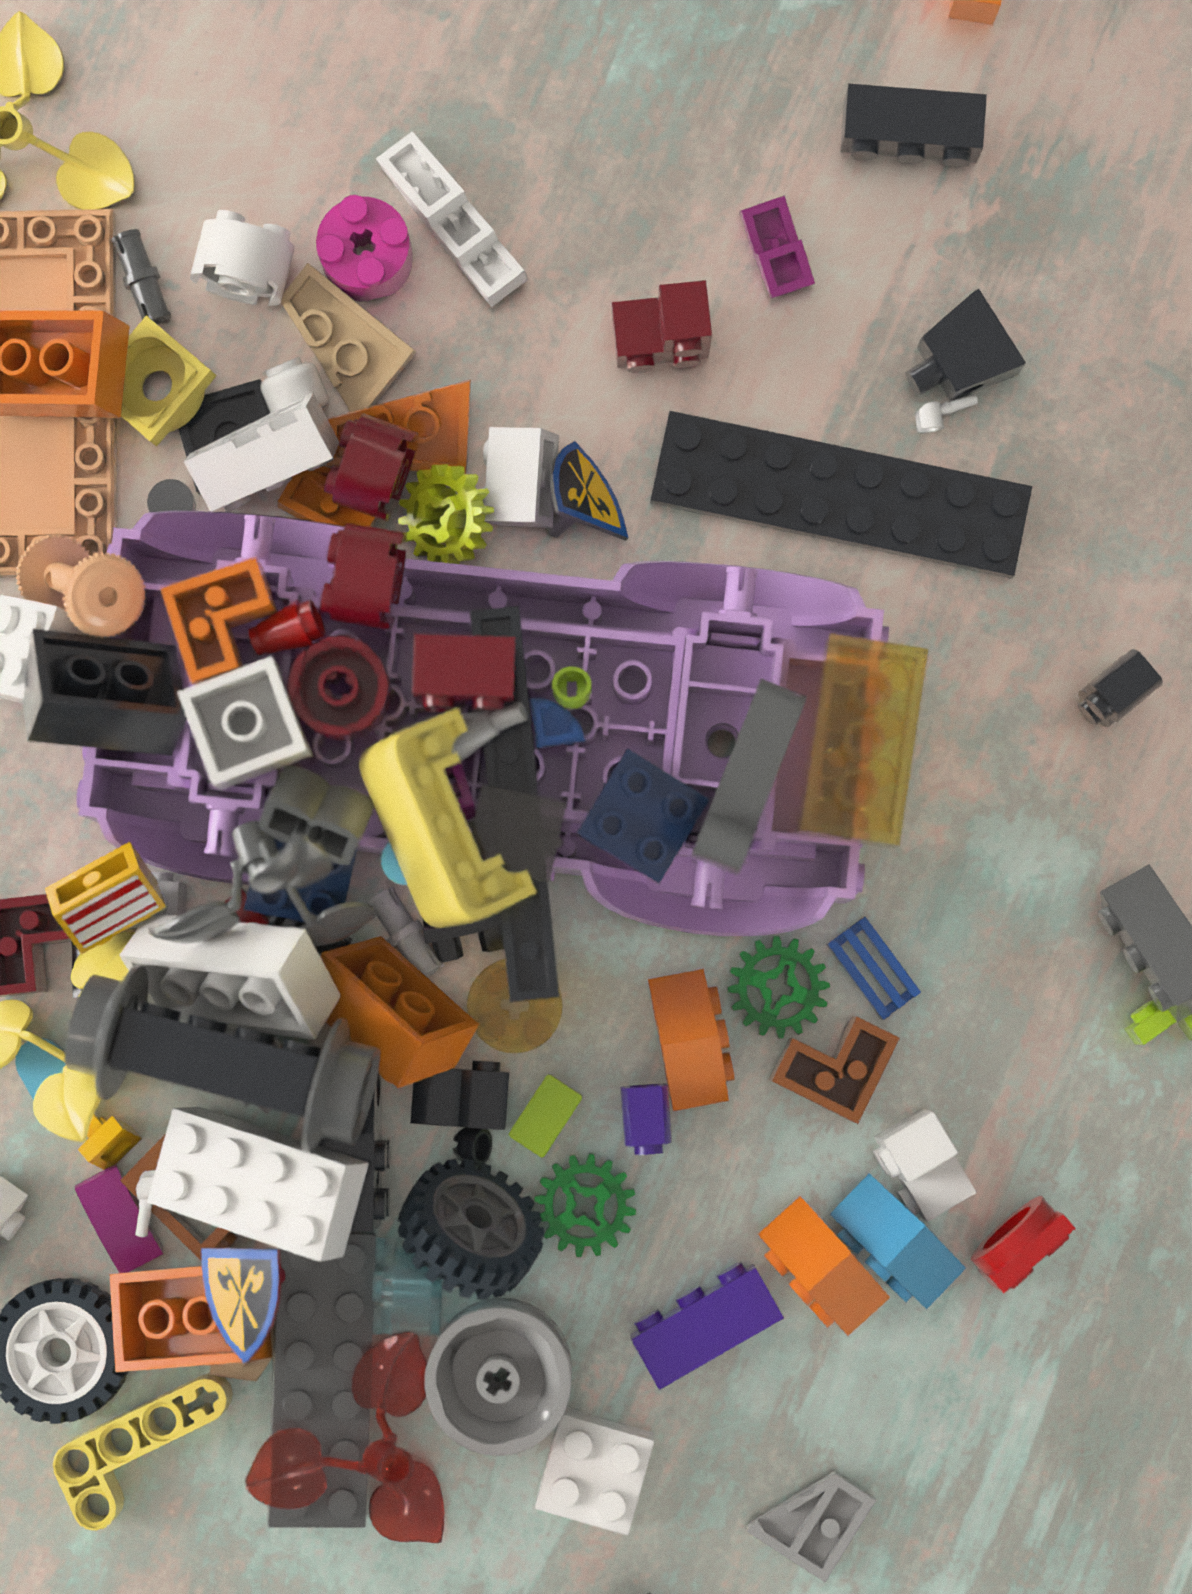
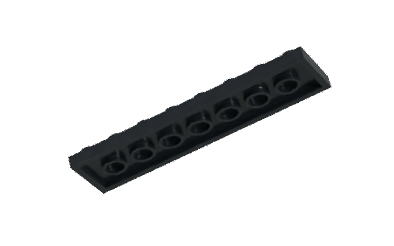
M669 410L650 503L1012 579L1015 576L1033 486Z

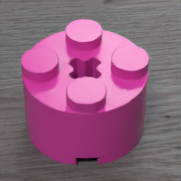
M349 195L331 208L319 225L316 236V250L324 273L333 284L354 301L370 302L373 299L384 296L388 297L396 293L407 281L413 265L411 241L403 218L388 203L373 197ZM368 244L373 246L374 250L372 252L364 250L361 255H358V247H366Z

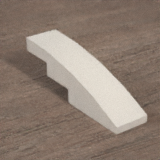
M413 131L376 158L378 164L415 213L491 307L528 280L525 270L500 243L492 227L468 201L464 190Z

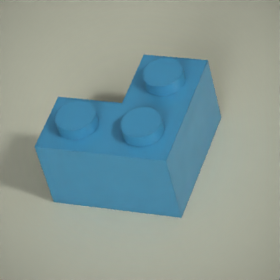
M870 1173L830 1213L843 1227L837 1235L857 1255L865 1249L870 1256L864 1262L905 1302L913 1296L921 1305L928 1309L966 1269L947 1247Z

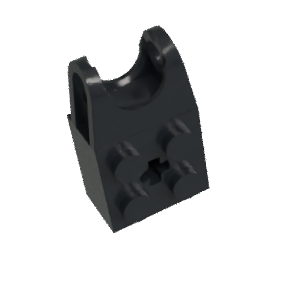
M379 1072L368 1115L356 1143L349 1144L325 1137L318 1145L369 1162L350 1231L373 1232L381 1225V1220L389 1217L390 1188H382V1171L390 1169L391 1145L390 1140H382V1082Z

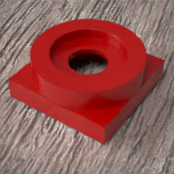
M1038 1196L1021 1206L999 1224L976 1248L971 1256V1260L979 1268L978 1271L990 1285L1002 1293H1006L1010 1288L1014 1290L1035 1271L1033 1267L1046 1255L1050 1257L1069 1240L1070 1237L1068 1235L1076 1228L1063 1213L1054 1210L1043 1196Z

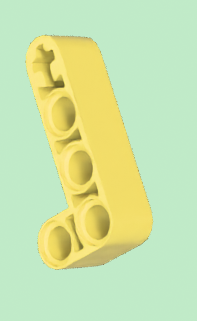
M209 1373L201 1375L74 1437L61 1447L54 1456L52 1466L55 1477L78 1524L87 1530L93 1531L104 1529L120 1514L124 1506L123 1491L113 1470L221 1416L232 1402L233 1391L228 1380L225 1377L209 1375ZM204 1389L208 1393L216 1391L219 1398L213 1403V1407L207 1402L195 1407L191 1412L189 1411L187 1404L200 1396ZM167 1407L173 1411L176 1417L174 1429L164 1430L158 1427L154 1419L156 1408ZM122 1428L130 1433L133 1440L131 1450L121 1451L113 1445L111 1440L113 1429ZM70 1450H81L87 1455L89 1459V1469L87 1471L78 1472L70 1466L68 1461ZM90 1494H101L108 1500L110 1509L107 1515L102 1516L92 1512L88 1504Z

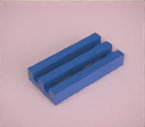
M866 917L860 919L826 944L882 1020H885L893 1012L921 993ZM861 930L906 989L901 995L856 936ZM847 941L891 999L889 1004L885 1006L842 949V944Z

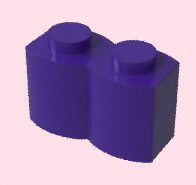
M667 1083L621 1086L624 1145L627 1147L634 1146L635 1155L663 1153V1144L672 1143Z

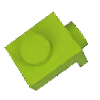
M1151 1000L1130 1015L1134 1022L1124 1029L1135 1045H1145L1171 1025L1177 1023L1186 1037L1192 1041V1014L1176 1022L1169 1010L1162 1012L1155 1002Z

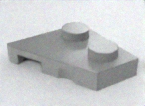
M833 1471L751 1521L746 1530L806 1571L826 1582L873 1507L876 1499Z

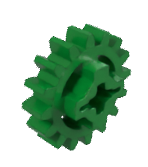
M773 936L771 948L767 949L760 940L755 941L754 948L756 954L751 956L749 953L741 951L739 956L745 965L743 968H730L729 972L738 978V984L728 986L727 992L738 994L739 1000L731 1006L732 1011L744 1009L747 1012L742 1021L744 1026L757 1021L759 1023L758 1035L764 1036L769 1027H775L776 1036L778 1039L784 1038L785 1029L788 1026H791L792 1030L799 1035L803 1033L800 1021L806 1019L813 1024L818 1021L816 1015L812 1012L814 1006L827 1007L828 1002L818 997L819 990L830 988V983L819 981L817 974L826 969L825 964L814 966L811 964L810 960L815 953V950L812 948L804 951L802 954L797 951L798 939L793 938L786 948L782 947L779 936ZM780 955L775 968L765 973L753 969L762 959ZM796 963H799L805 970L809 980V989L800 986L794 974ZM786 966L784 984L791 988L789 995H780L777 1001H774L771 1009L770 1006L773 1000L771 998L772 990L766 987L767 980H776ZM747 985L758 990L763 1001L760 1013L753 1007L748 998ZM792 1002L803 1005L802 1009L795 1015L785 1019H777L781 1007Z
M589 1153L586 1164H579L575 1154L569 1156L570 1167L564 1169L555 1162L552 1168L556 1177L552 1180L542 1176L539 1182L548 1190L546 1194L535 1195L534 1202L545 1205V1210L540 1212L541 1222L548 1221L550 1226L545 1230L544 1238L548 1239L554 1235L559 1236L560 1240L557 1250L562 1252L570 1243L575 1245L576 1257L581 1258L584 1247L591 1246L594 1254L600 1256L601 1243L607 1241L613 1248L618 1246L617 1238L614 1235L617 1230L629 1234L631 1227L623 1219L624 1216L636 1215V1208L626 1205L625 1200L634 1196L635 1190L634 1188L622 1189L620 1184L624 1182L627 1174L625 1171L619 1172L616 1175L610 1173L613 1164L611 1159L608 1158L600 1167L595 1165L594 1153ZM591 1173L602 1177L603 1180L596 1185L581 1184L574 1175ZM560 1186L567 1196L566 1208L555 1216L553 1199L556 1190ZM570 1187H573L578 1194L581 1193L585 1198L591 1195L597 1198L593 1208L596 1212V1218L600 1221L599 1223L592 1216L589 1217L586 1212L577 1215L573 1211L577 1206L575 1193ZM613 1194H616L617 1212L614 1220L610 1223L604 1215L605 1201L612 1197ZM574 1225L589 1226L597 1235L577 1236L567 1230Z

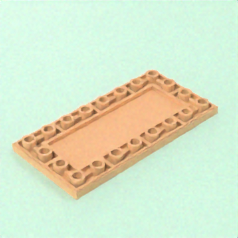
M114 210L0 211V310L105 311L116 317V248L111 241L112 237L116 236ZM0 416V578L17 577L18 561L21 560V555H24L27 546H31L36 540H40L41 537L45 538L47 535L51 537L53 534L55 536L60 534L61 536L72 537V540L77 539V542H81V546H86L85 550H89L88 555L94 557L95 553L100 555L101 552L105 555L109 544L112 543L114 527L117 528V418Z

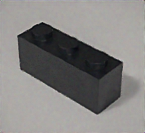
M848 83L844 98L840 152L851 153V157L860 160H873L878 158V155L896 156L898 161L909 164L921 163L924 159L943 160L942 163L950 167H965L970 165V162L977 163L983 150L987 94Z

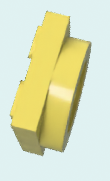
M147 315L129 335L121 417L157 447L169 432L181 428L195 416L202 404L205 389L217 375ZM157 371L168 373L172 380L169 394L159 401L147 399L143 392L146 378Z

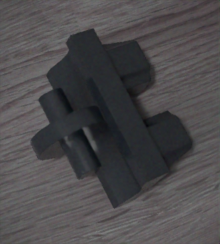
M501 910L474 922L443 928L430 926L423 919L426 944L432 943V947L441 963L457 960L464 956L460 936L478 933L482 952L504 949Z

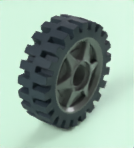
M449 1159L443 1165L438 1162L432 1165L429 1170H426L405 1199L398 1216V1222L401 1223L398 1227L399 1238H405L402 1247L406 1254L415 1253L411 1263L417 1270L424 1266L428 1268L424 1277L433 1283L438 1277L444 1280L441 1289L451 1293L457 1286L459 1287V1296L468 1299L474 1292H476L478 1300H487L492 1294L495 1298L501 1297L507 1290L511 1292L529 1272L542 1250L543 1242L541 1241L544 1237V1227L539 1226L542 1221L540 1212L531 1211L535 1205L530 1196L521 1198L520 1194L524 1188L517 1182L511 1186L506 1184L505 1181L508 1175L501 1170L494 1176L491 1174L492 1166L481 1163L475 1169L474 1160L463 1159L459 1165L456 1159Z

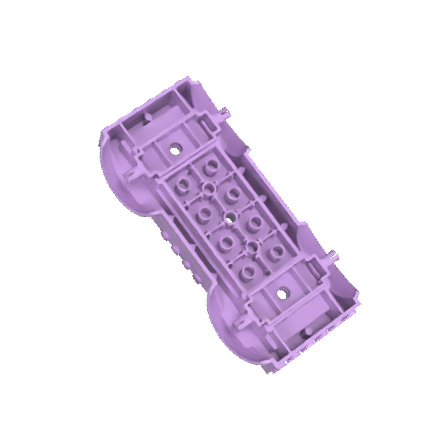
M160 511L145 513L132 529L114 527L112 543L109 544L107 552L110 555L114 553L116 556L120 555L121 558L125 557L127 561H131V565H135V569L139 570V574L142 575L141 579L144 580L143 585H145L144 590L146 591L144 596L146 599L144 600L145 605L143 606V611H141V616H138V621H135L134 625L130 626V629H126L125 633L121 632L120 635L116 634L114 637L110 636L109 638L176 645L183 690L194 685L190 682L160 588L254 557L257 558L264 568L277 612L297 599L301 603L312 600L315 603L325 627V636L317 639L316 643L332 636H345L363 642L378 655L389 675L392 690L390 706L381 723L369 735L353 740L338 741L315 733L299 717L313 756L286 766H296L310 770L321 776L330 785L349 787L370 798L359 769L362 752L369 746L395 733L441 715L425 713L423 705H417L412 695L414 634L472 636L470 611L519 606L548 881H554L555 873L581 875L588 892L593 898L607 909L621 916L670 930L715 936H759L785 933L804 928L824 918L833 903L846 904L854 900L855 894L857 895L858 892L863 890L865 864L859 863V854L863 844H867L870 816H864L863 814L865 801H867L868 797L872 796L875 770L874 768H868L869 755L872 754V749L876 750L878 743L879 721H874L873 715L877 702L882 700L884 674L878 673V665L882 655H886L889 627L883 626L884 610L866 608L858 589L831 580L790 572L687 561H638L626 563L621 566L613 580L610 581L406 559L399 605L391 604L390 613L386 615L396 617L391 630L332 621L330 613L320 611L323 586L325 582L330 583L335 564L327 563L331 534H337L338 530H343L345 526L247 513ZM270 616L231 628L243 666H248L272 656L279 664L288 688L289 674L294 661L309 647L270 654L266 653L258 656L250 642L248 629L257 626L258 623ZM569 666L585 670L591 678V696L582 708L567 709L579 722L585 742L537 749L530 699H547L557 703L552 691L554 675L562 668ZM341 678L338 685L330 684L328 689L334 694L336 700H341L343 694H351L352 688L347 684L346 678ZM762 678L807 696V699L756 826V832L740 872L735 875L692 858L691 854L730 758V755L718 757L711 753L708 748V739L715 731L725 730L733 735L736 742ZM567 682L568 697L576 696L577 682ZM466 701L465 706H455V709L459 708L460 713H471L474 710L473 701ZM187 719L172 756L83 747L82 754L85 764L83 779L80 780L77 790L78 815L99 823L105 839L116 848L130 841L147 864L182 875L233 884V871L230 863L239 858L231 835L232 831L244 823L260 820L265 803L284 767L224 790H219L212 786ZM483 745L461 761L477 814L475 818L466 820V824L482 861L495 856ZM627 748L710 799L660 884L605 850L593 846L576 833ZM454 777L448 779L450 784L456 783ZM374 808L357 851L382 854L389 840ZM243 873L242 884L249 885V874Z

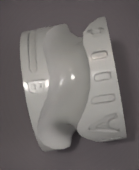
M492 1298L469 1305L447 1323L430 1353L425 1372V1391L432 1415L444 1433L457 1444L473 1452L484 1455L505 1456L532 1448L553 1431L566 1410L570 1397L572 1378L570 1349L564 1334L555 1321L544 1311L530 1303L514 1298ZM500 1368L504 1369L507 1373V1377L503 1382H500L497 1376H493V1373H496Z

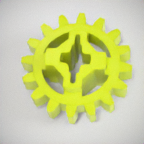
M432 465L431 470H419L416 472L419 482H407L405 485L407 491L411 494L410 498L399 499V505L407 509V515L398 519V524L408 525L409 528L405 542L415 541L417 544L413 554L416 557L427 556V561L460 564L462 561L475 559L473 550L485 549L487 546L481 537L482 532L493 531V526L485 522V515L494 512V507L484 506L483 499L489 494L488 489H476L475 486L479 476L477 474H465L464 466Z

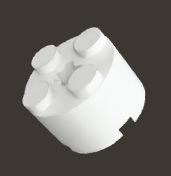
M219 210L216 219L206 220L203 224L190 279L197 284L201 277L208 281L207 291L230 300L256 305L258 296L270 297L268 306L278 305L282 300L294 252V246L289 241L290 231L275 224H264L262 228L245 223L244 216L233 211Z

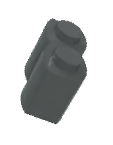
M284 766L265 803L258 826L271 837L285 843H289L296 833H300L321 846L328 853L333 863L350 864L375 807L370 798L357 790L340 785H330L321 776L301 767Z

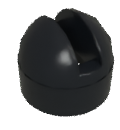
M464 1127L453 1138L455 1142H458L457 1147L453 1148V1153L459 1161L462 1162L463 1159L474 1160L475 1166H480L481 1163L488 1161L492 1151V1135L488 1129Z

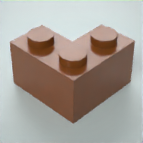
M852 1016L832 1057L794 1038H789L768 1080L858 1124L900 1037L857 1016Z

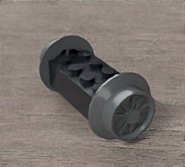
M141 965L133 966L121 981L94 974L82 988L67 1032L65 1065L69 1070L94 1076L96 1092L99 1098L104 1100L112 1098L122 1084L127 1071L304 1117L302 1131V1150L304 1153H312L325 1137L349 1144H355L359 1138L376 1086L380 1065V1048L351 1041L347 1019L339 1018L335 1022L323 1050L322 1048L285 1039L283 1048L272 1046L275 1036L237 1027L235 1036L226 1034L228 1027L226 1023L192 1014L189 1016L188 1023L180 1022L181 1011L147 1003L148 972Z

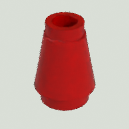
M297 599L258 623L257 626L249 628L248 635L254 651L258 656L266 653L270 654L312 646L316 643L317 639L325 636V627L315 603L312 600L301 603Z

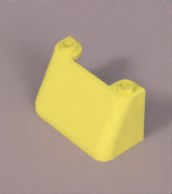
M459 708L404 729L369 746L362 752L359 761L361 777L417 909L424 921L436 928L465 924L483 919L537 893L527 870L517 873L505 871L500 866L504 864L501 855L482 861L452 791L444 768L460 762L457 752L452 754L453 744L459 735L468 731Z

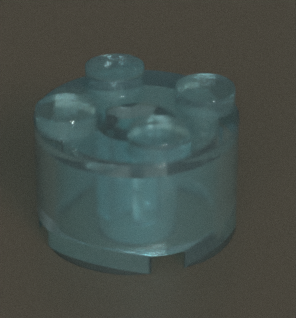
M377 1237L375 1266H383V1271L373 1273L372 1301L382 1302V1306L373 1307L372 1334L405 1336L440 1335L442 1279L438 1277L432 1283L424 1277L428 1271L426 1266L418 1270L411 1263L415 1253L406 1254L402 1247L405 1238Z

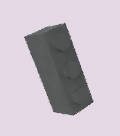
M1149 864L1100 891L1102 909L1098 911V916L1107 932L1111 936L1118 933L1126 945L1123 953L1133 971L1137 974L1143 971L1152 984L1148 987V990L1157 1007L1162 1012L1169 1010L1176 1022H1179L1192 1014V925Z

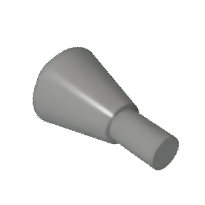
M517 702L503 708V710L494 712L461 713L468 731L455 739L452 754L457 752L461 762L498 735L500 730L526 721L528 715L522 702Z

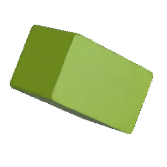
M552 1074L546 1075L510 1130L509 1137L539 1157H545L581 1102L582 1094Z

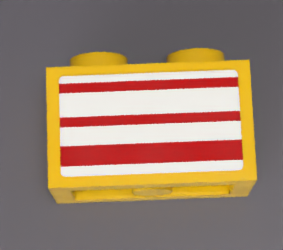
M130 841L45 888L54 918L81 954L96 946L107 943L115 935L139 922L149 919L155 913L166 908L157 879Z

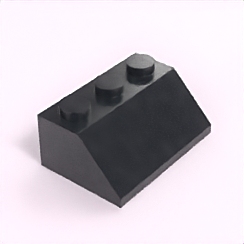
M32 628L29 638L23 695V713L27 741L172 756L187 720L178 692L183 690L176 645L109 637L101 638L100 636L95 637Z

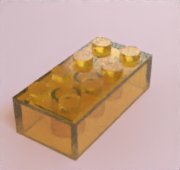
M830 634L824 647L796 834L891 849L900 845L928 648Z

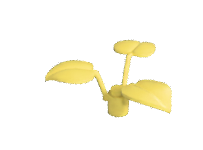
M18 11L10 18L0 32V94L9 98L21 95L13 103L7 102L5 106H0V159L2 146L9 150L17 151L31 144L64 161L56 174L57 188L66 202L81 210L104 209L131 197L135 189L133 169L125 153L113 140L96 132H80L72 139L68 154L34 136L30 120L18 112L20 108L29 103L30 93L45 95L51 92L58 85L64 71L63 54L56 41L25 13ZM0 169L1 200L7 189V178Z
M135 932L119 933L107 943L96 946L83 954L80 953L71 972L72 983L82 990L87 980L94 974L121 981L129 970L119 955ZM10 999L0 1002V1069L9 1064L18 1054L21 1040L33 1043L65 1063L64 1051L34 1033L25 1031L33 1018V1010L19 1000ZM65 1065L63 1073H57L46 1078L39 1086L33 1102V1110L37 1120L57 1136L72 1141L86 1142L91 1119L101 1101L96 1092L94 1076L69 1070Z

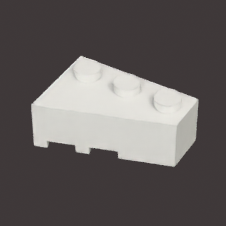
M312 392L190 453L184 463L210 512L224 507L225 511L229 512L251 500L249 495L264 488H266L267 492L275 490L291 481L292 476L307 469L308 471H313L334 459L339 441L316 396Z

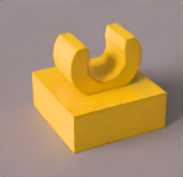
M94 1114L88 1129L87 1137L89 1139L78 1150L89 1163L105 1170L118 1163L142 1138L131 1125L116 1117L111 1116L106 1121L103 1117L98 1118Z

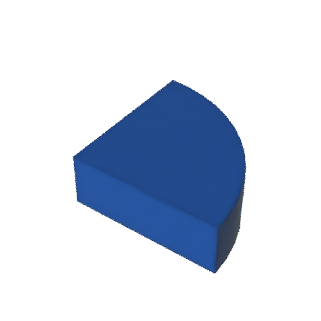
M530 699L537 749L585 742L579 722L567 709L547 699Z

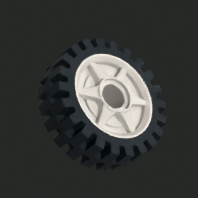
M74 1278L46 1280L21 1291L1 1309L0 1390L2 1393L0 1397L5 1403H12L15 1406L13 1410L20 1415L27 1414L31 1416L30 1420L40 1423L49 1421L50 1424H61L68 1421H77L93 1414L106 1405L125 1382L124 1380L129 1371L116 1372L111 1295L108 1292H102L98 1289L99 1286L93 1283H85L80 1281L81 1279ZM54 1338H61L69 1344L71 1356L68 1362H59L52 1356L50 1345Z

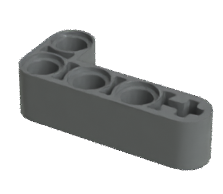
M761 678L692 851V858L735 875L740 872L807 696Z

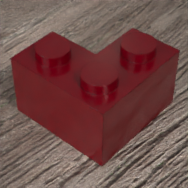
M706 280L659 285L658 297L612 302V323L617 368L627 367L628 372L638 373L655 369V364L673 362L674 367L687 368L701 364V359L709 358L712 329Z
M414 634L412 695L417 705H423L425 713L444 714L454 710L455 706H465L466 701H473V709L484 711L503 710V702L514 703L515 637Z
M47 894L0 899V997L48 992L43 945L71 942V939L54 918Z

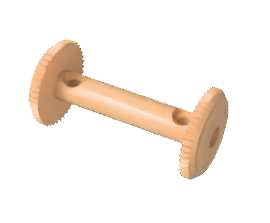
M53 534L51 537L47 535L45 538L41 537L40 540H36L31 546H27V550L24 551V555H21V560L18 561L19 565L16 572L17 585H19L18 590L21 591L20 595L23 596L24 600L54 605L65 609L64 611L68 612L67 617H71L70 622H74V626L78 627V630H83V633H88L89 636H100L101 638L104 636L107 638L110 636L114 637L116 634L120 635L121 632L125 633L126 629H130V626L134 625L135 621H138V616H141V611H143V606L145 605L144 600L146 597L144 595L146 591L144 590L145 585H143L144 580L141 579L142 575L139 574L138 569H135V565H131V561H127L125 557L121 558L120 555L116 556L114 553L110 555L108 552L105 555L102 552L100 555L95 553L93 557L88 555L89 550H85L86 546H81V542H77V539L72 540V537L61 536L60 534L57 536Z

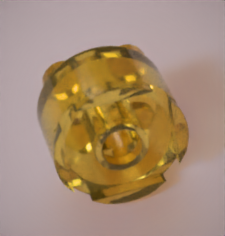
M501 959L487 966L473 981L467 998V1014L479 1024L475 1032L487 1045L506 1053H523L543 1045L555 1033L563 1014V997L559 987L560 997L525 1001L529 1002L528 1011L520 1012L518 1019H511L510 1011L503 1009L502 1005L504 1000L510 999L506 959Z

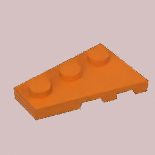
M471 379L333 416L328 421L339 442L347 420H359L364 413L418 432V441L408 442L407 448L416 451L410 471L431 470L432 465L448 464V466H464L466 474ZM338 444L334 459L327 463V466H339L345 448L339 447Z

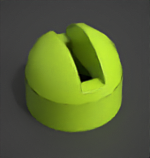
M575 666L559 670L552 680V691L556 702L565 709L582 708L588 702L592 692L591 678L588 673ZM567 682H577L576 696L568 697Z

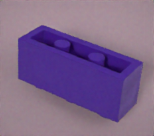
M742 1262L736 1263L717 1275L720 1283L704 1292L701 1286H697L676 1299L679 1306L664 1315L657 1309L634 1323L637 1330L630 1334L631 1341L659 1390L784 1319L754 1264L745 1268Z

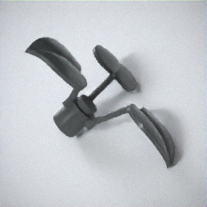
M259 820L238 826L231 834L239 858L230 863L233 871L231 899L227 903L224 901H214L200 905L159 927L149 929V933L155 938L180 944L201 943L226 933L239 922L238 914L235 911L241 905L243 873L249 874V885L255 891L267 893L280 889L287 890L301 917L307 923L299 929L306 930L314 946L333 944L351 936L375 918V911L369 904L348 902L333 906L319 915L311 913L296 888L311 885L330 874L333 869L330 856L321 846L300 833H296L289 844L278 853L274 838L260 829L258 826Z

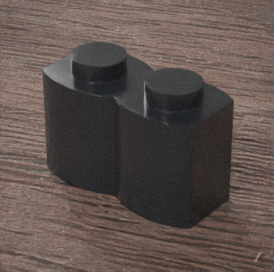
M1131 649L1078 692V697L1081 701L1078 704V708L1094 726L1100 723L1105 727H1110L1162 686V677L1139 651Z
M472 1060V1069L453 1068L414 1082L410 1123L505 1130L509 1072L500 1071L501 1062Z

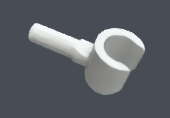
M972 393L944 403H926L915 414L918 433H931L944 429L942 415H949L977 404L976 395Z
M156 1170L144 1171L136 1187L140 1206L136 1235L139 1237L148 1236L152 1204L147 1201Z

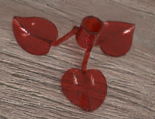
M406 1331L388 1336L373 1345L357 1363L352 1377L353 1398L363 1408L377 1409L375 1418L383 1433V1439L372 1442L366 1448L363 1460L352 1461L335 1457L320 1458L321 1445L315 1435L302 1428H285L271 1435L259 1449L245 1479V1488L248 1493L267 1506L279 1509H299L312 1504L325 1492L327 1480L322 1467L331 1466L358 1471L361 1474L367 1473L382 1483V1485L374 1490L369 1501V1518L372 1526L379 1534L397 1542L441 1543L444 1531V1503L438 1479L428 1466L413 1460L408 1451L396 1445L397 1435L391 1431L385 1416L386 1412L395 1417L407 1416L419 1408L426 1398L425 1372L427 1361L421 1350L418 1334Z

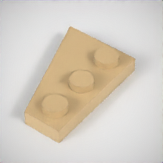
M309 263L304 266L283 293L282 305L307 345L314 352L324 368L325 374L347 405L349 412L375 405L417 353Z

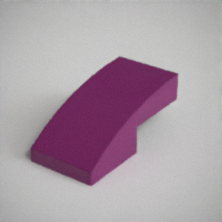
M785 195L739 211L754 258L771 299L815 284L802 239L798 240Z
M116 1163L75 1185V1191L118 1272L127 1273L162 1255L163 1245L150 1224L147 1237L136 1235L140 1208L139 1199L120 1181L124 1174Z

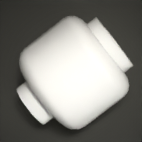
M297 357L265 371L267 378L262 381L260 389L270 413L312 392L316 396L321 408L327 405L329 397L317 367L313 363H302L300 357Z

